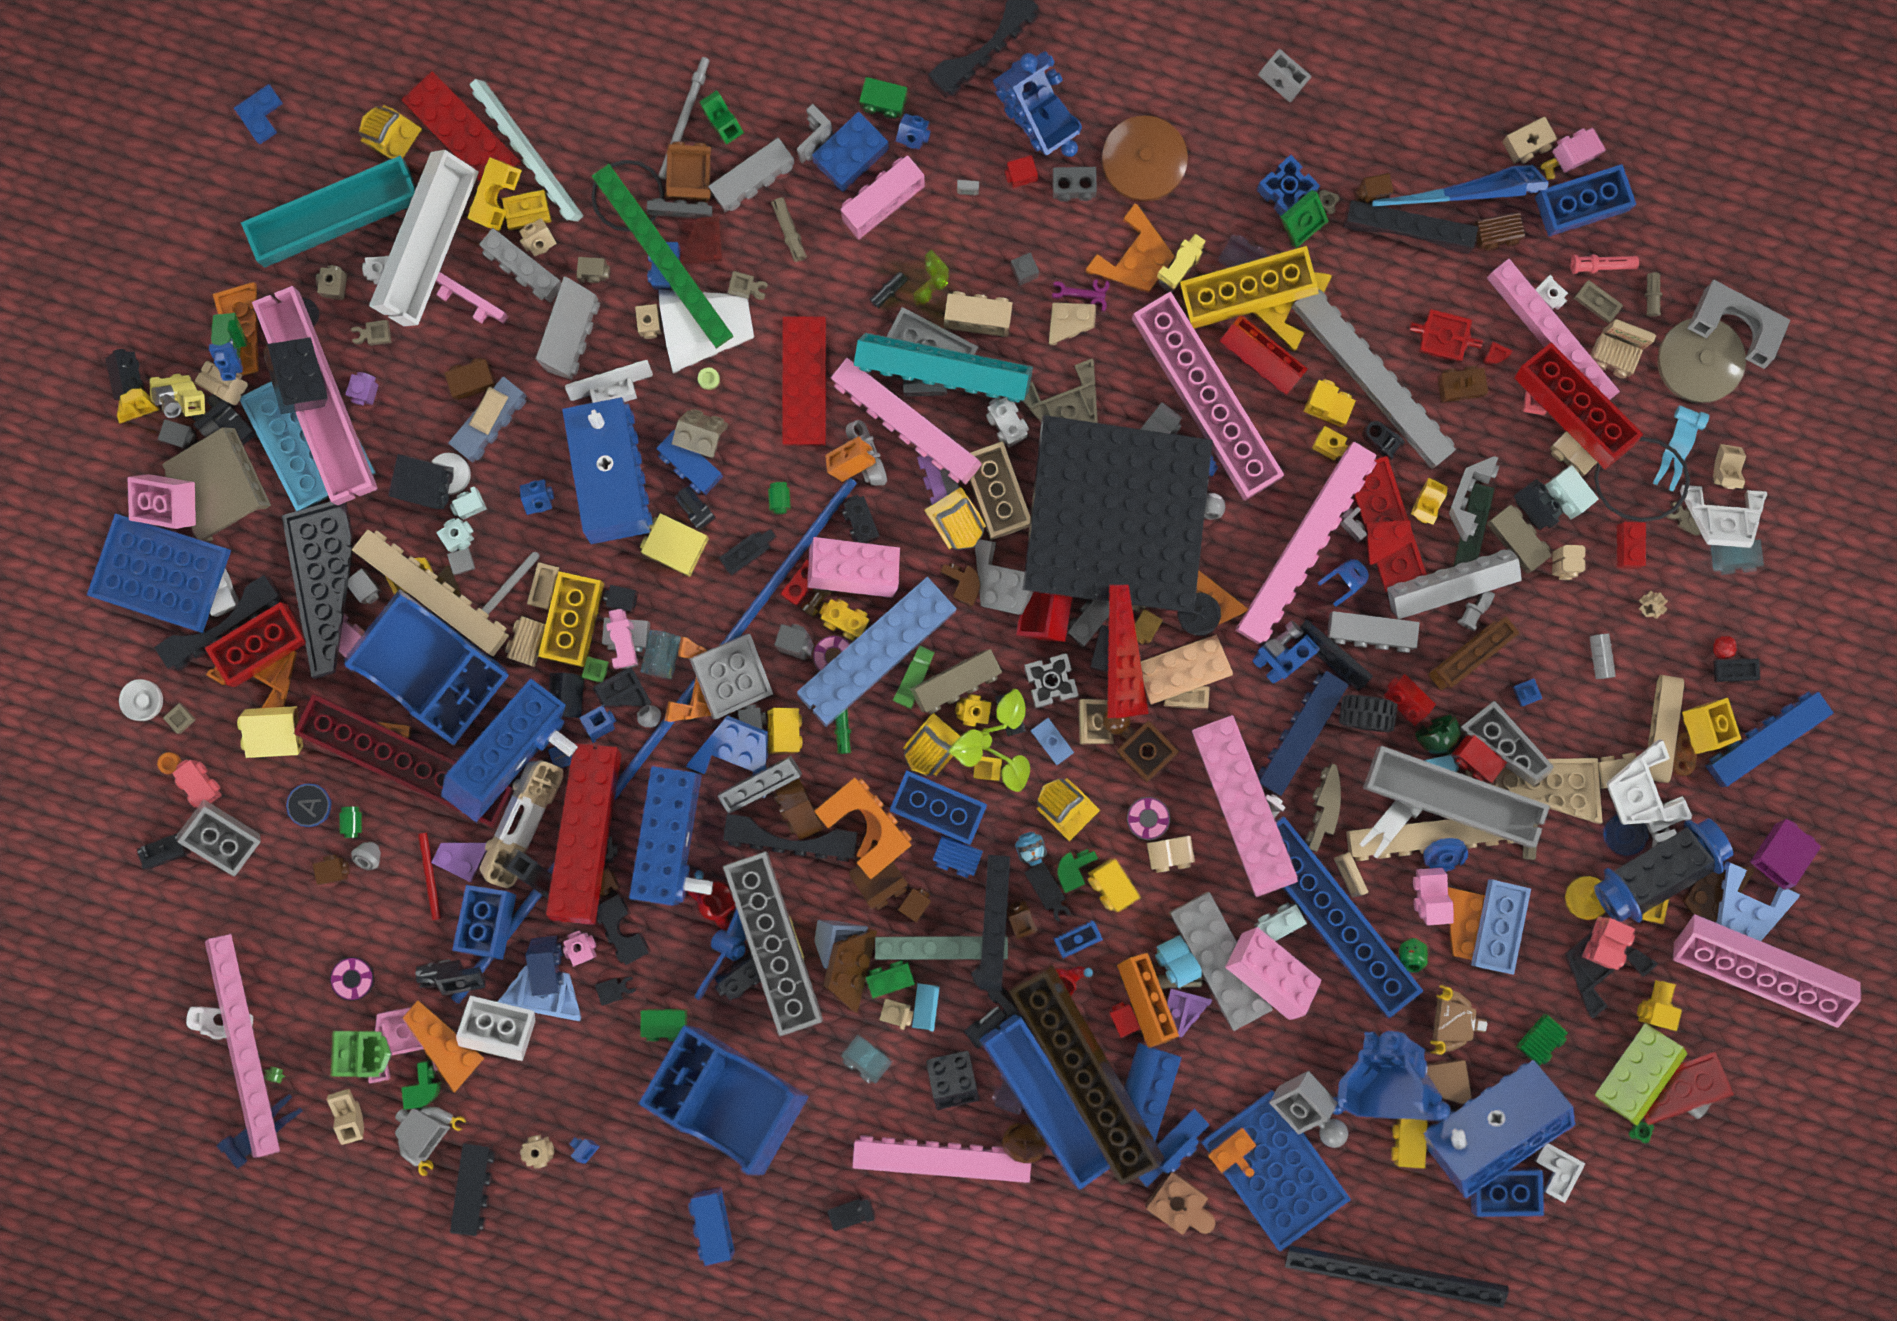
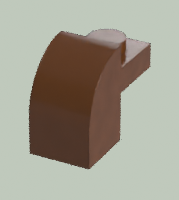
M950 563L949 566L944 564L940 572L941 575L959 582L953 599L973 608L980 590V580L977 573L968 565L963 573L961 572L962 568Z

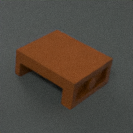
M678 141L668 144L666 200L709 203L710 189L708 186L710 184L711 147H706L704 143H694L693 146Z

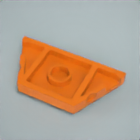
M1198 570L1196 593L1203 592L1217 600L1221 608V619L1218 625L1248 611L1247 607Z

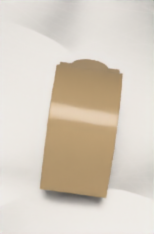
M1720 444L1714 466V484L1722 485L1727 489H1743L1745 479L1741 470L1746 455L1742 447Z
M347 1089L328 1095L327 1101L335 1117L334 1130L340 1144L344 1145L363 1139L364 1123L358 1101H354L350 1090Z

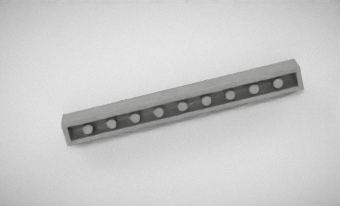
M1318 290L1319 294L1297 300L1292 309L1431 469H1434L1456 450L1453 447L1454 442L1451 438L1444 436L1439 431L1440 426L1433 419L1430 420L1426 416L1424 407L1413 401L1410 391L1406 387L1399 385L1396 375L1392 371L1386 370L1382 359L1377 354L1373 355L1368 349V343L1363 338H1359L1354 333V327L1340 317L1341 313L1334 305L1331 306L1326 301L1327 297L1322 290Z

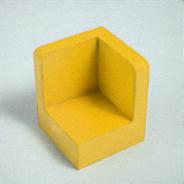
M982 757L974 767L973 777L976 779L1000 781L1002 759Z

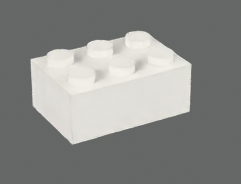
M470 996L456 1036L458 1046L523 1061L535 1024V1011Z

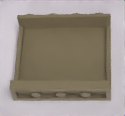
M221 428L162 464L167 478L195 482L196 525L191 527L193 535L198 540L212 541L213 535L257 509H266L271 506L235 428Z

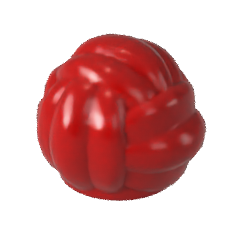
M1730 636L1716 638L1713 644L1714 655L1719 659L1734 657L1737 651L1736 641Z

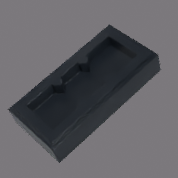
M1759 658L1713 661L1714 682L1760 680Z

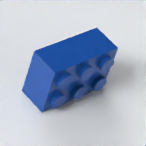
M857 112L812 154L813 162L844 192L889 150V143L860 112Z
M466 885L452 950L503 960L516 894Z
M1512 1167L1471 1195V1213L1477 1217L1544 1216L1543 1171L1537 1167Z
M722 1187L696 1192L688 1206L690 1215L695 1217V1225H693L694 1236L699 1238L700 1247H698L699 1259L704 1260L705 1266L729 1261L732 1259L735 1250Z

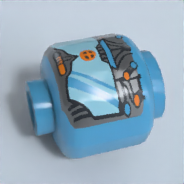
M1035 832L1020 835L1018 837L1019 840L1015 844L1020 861L1029 863L1030 866L1041 863L1042 858L1047 853L1042 836L1035 834Z

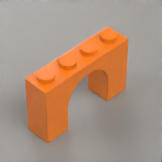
M853 778L814 812L827 828H831L847 813L858 809L870 811L878 818L882 830L881 838L878 844L857 862L867 876L872 879L912 846L909 842L912 838L904 829L900 832L895 826L898 821L890 812L887 815L881 809L884 804L876 795L873 798L867 792L870 788L861 778L858 781L856 778Z

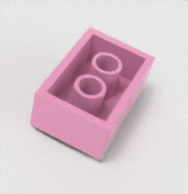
M149 474L128 477L129 520L174 529L196 525L195 482Z

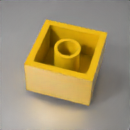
M1728 698L1708 702L1682 712L1684 724L1687 727L1695 754L1719 749L1741 740Z

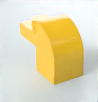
M1428 478L1414 504L1411 514L1423 523L1429 522L1434 524L1437 519L1438 510L1447 495L1448 487Z

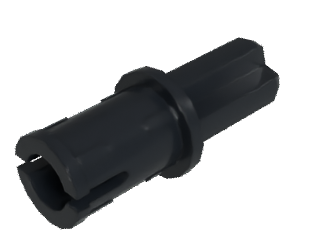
M898 272L890 281L882 284L883 287L869 298L870 302L879 309L891 296H895L894 293L908 281L907 277L902 272Z

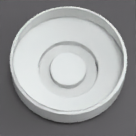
M443 453L432 460L435 463L454 467V478L449 486L448 495L459 493L468 485L470 468L462 457L454 453Z
M142 679L133 680L122 689L119 696V705L122 712L128 718L136 721H147L154 718L160 712L163 705V695L160 688L153 682Z

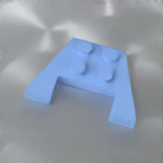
M1726 861L1724 865L1726 876L1725 880H1722L1721 887L1724 891L1722 901L1719 902L1717 924L1762 941L1799 898L1800 894L1789 889L1783 890L1779 886L1771 905L1768 906L1738 892L1747 870Z

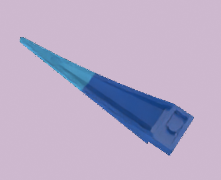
M1534 165L1512 166L1472 181L1438 190L1373 200L1372 206L1518 197L1526 195V191L1537 193L1539 190H1547L1548 181Z

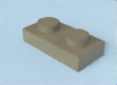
M1590 280L1583 285L1574 297L1576 301L1608 324L1623 306Z

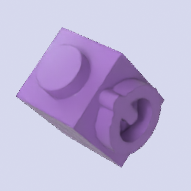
M357 372V375L352 374L345 395L351 398V402L361 406H364V403L373 405L379 386L375 382L376 377L363 372Z

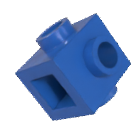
M905 114L900 122L895 142L904 144L911 149L916 148L920 150L923 142L927 143L931 131L927 130L929 121L924 120L920 116Z
M545 479L532 481L520 486V496L527 515L552 509V500L555 499L552 487L547 486Z

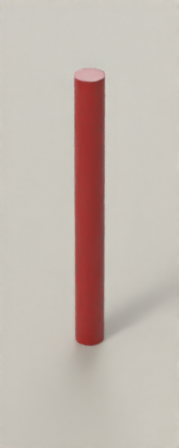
M421 833L418 836L432 920L441 919L428 836L427 833Z

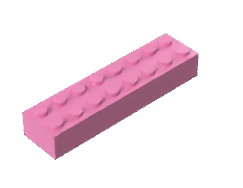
M1231 715L1192 730L1194 740L1255 896L1258 897L1298 882L1297 875L1234 716Z
M1695 914L1674 941L1673 961L1837 1028L1861 1001L1859 981Z

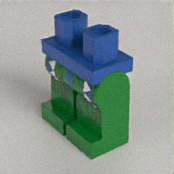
M235 313L213 315L212 344H209V351L221 374L222 380H235L236 373L243 372L240 349L247 346V338Z

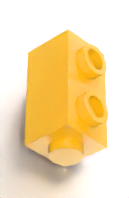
M838 598L836 601L831 599L829 603L825 602L819 613L822 615L821 620L824 621L823 626L833 631L836 628L843 631V636L852 641L865 632L870 622V619L866 618L867 613L857 608L855 611L847 608L849 604Z

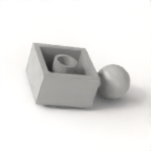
M1309 1071L1277 1088L1269 1103L1298 1134L1318 1125L1320 1127V1138L1325 1145L1337 1148L1347 1141L1348 1129L1346 1125L1338 1119H1329L1338 1102Z

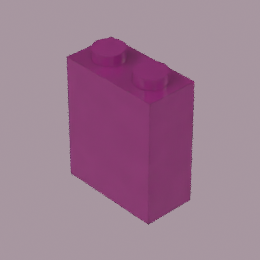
M1784 819L1774 825L1750 863L1783 890L1796 886L1821 846L1815 842L1812 836L1805 834L1799 829L1795 822Z

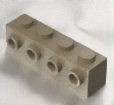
M985 649L910 688L921 712L932 714L941 709V704L945 702L951 704L959 700L960 694L964 692L970 694L978 690V685L981 683L989 684L997 680V675L1001 674L1002 671L992 650Z

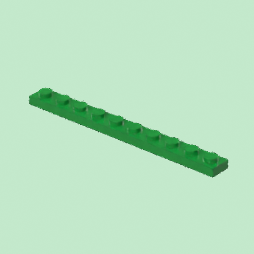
M610 164L593 174V180L715 349L732 339L734 336Z

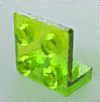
M932 249L925 255V270L932 278L913 294L916 306L920 303L926 304L932 298L931 294L938 289L940 291L949 283L947 281L949 279V268Z

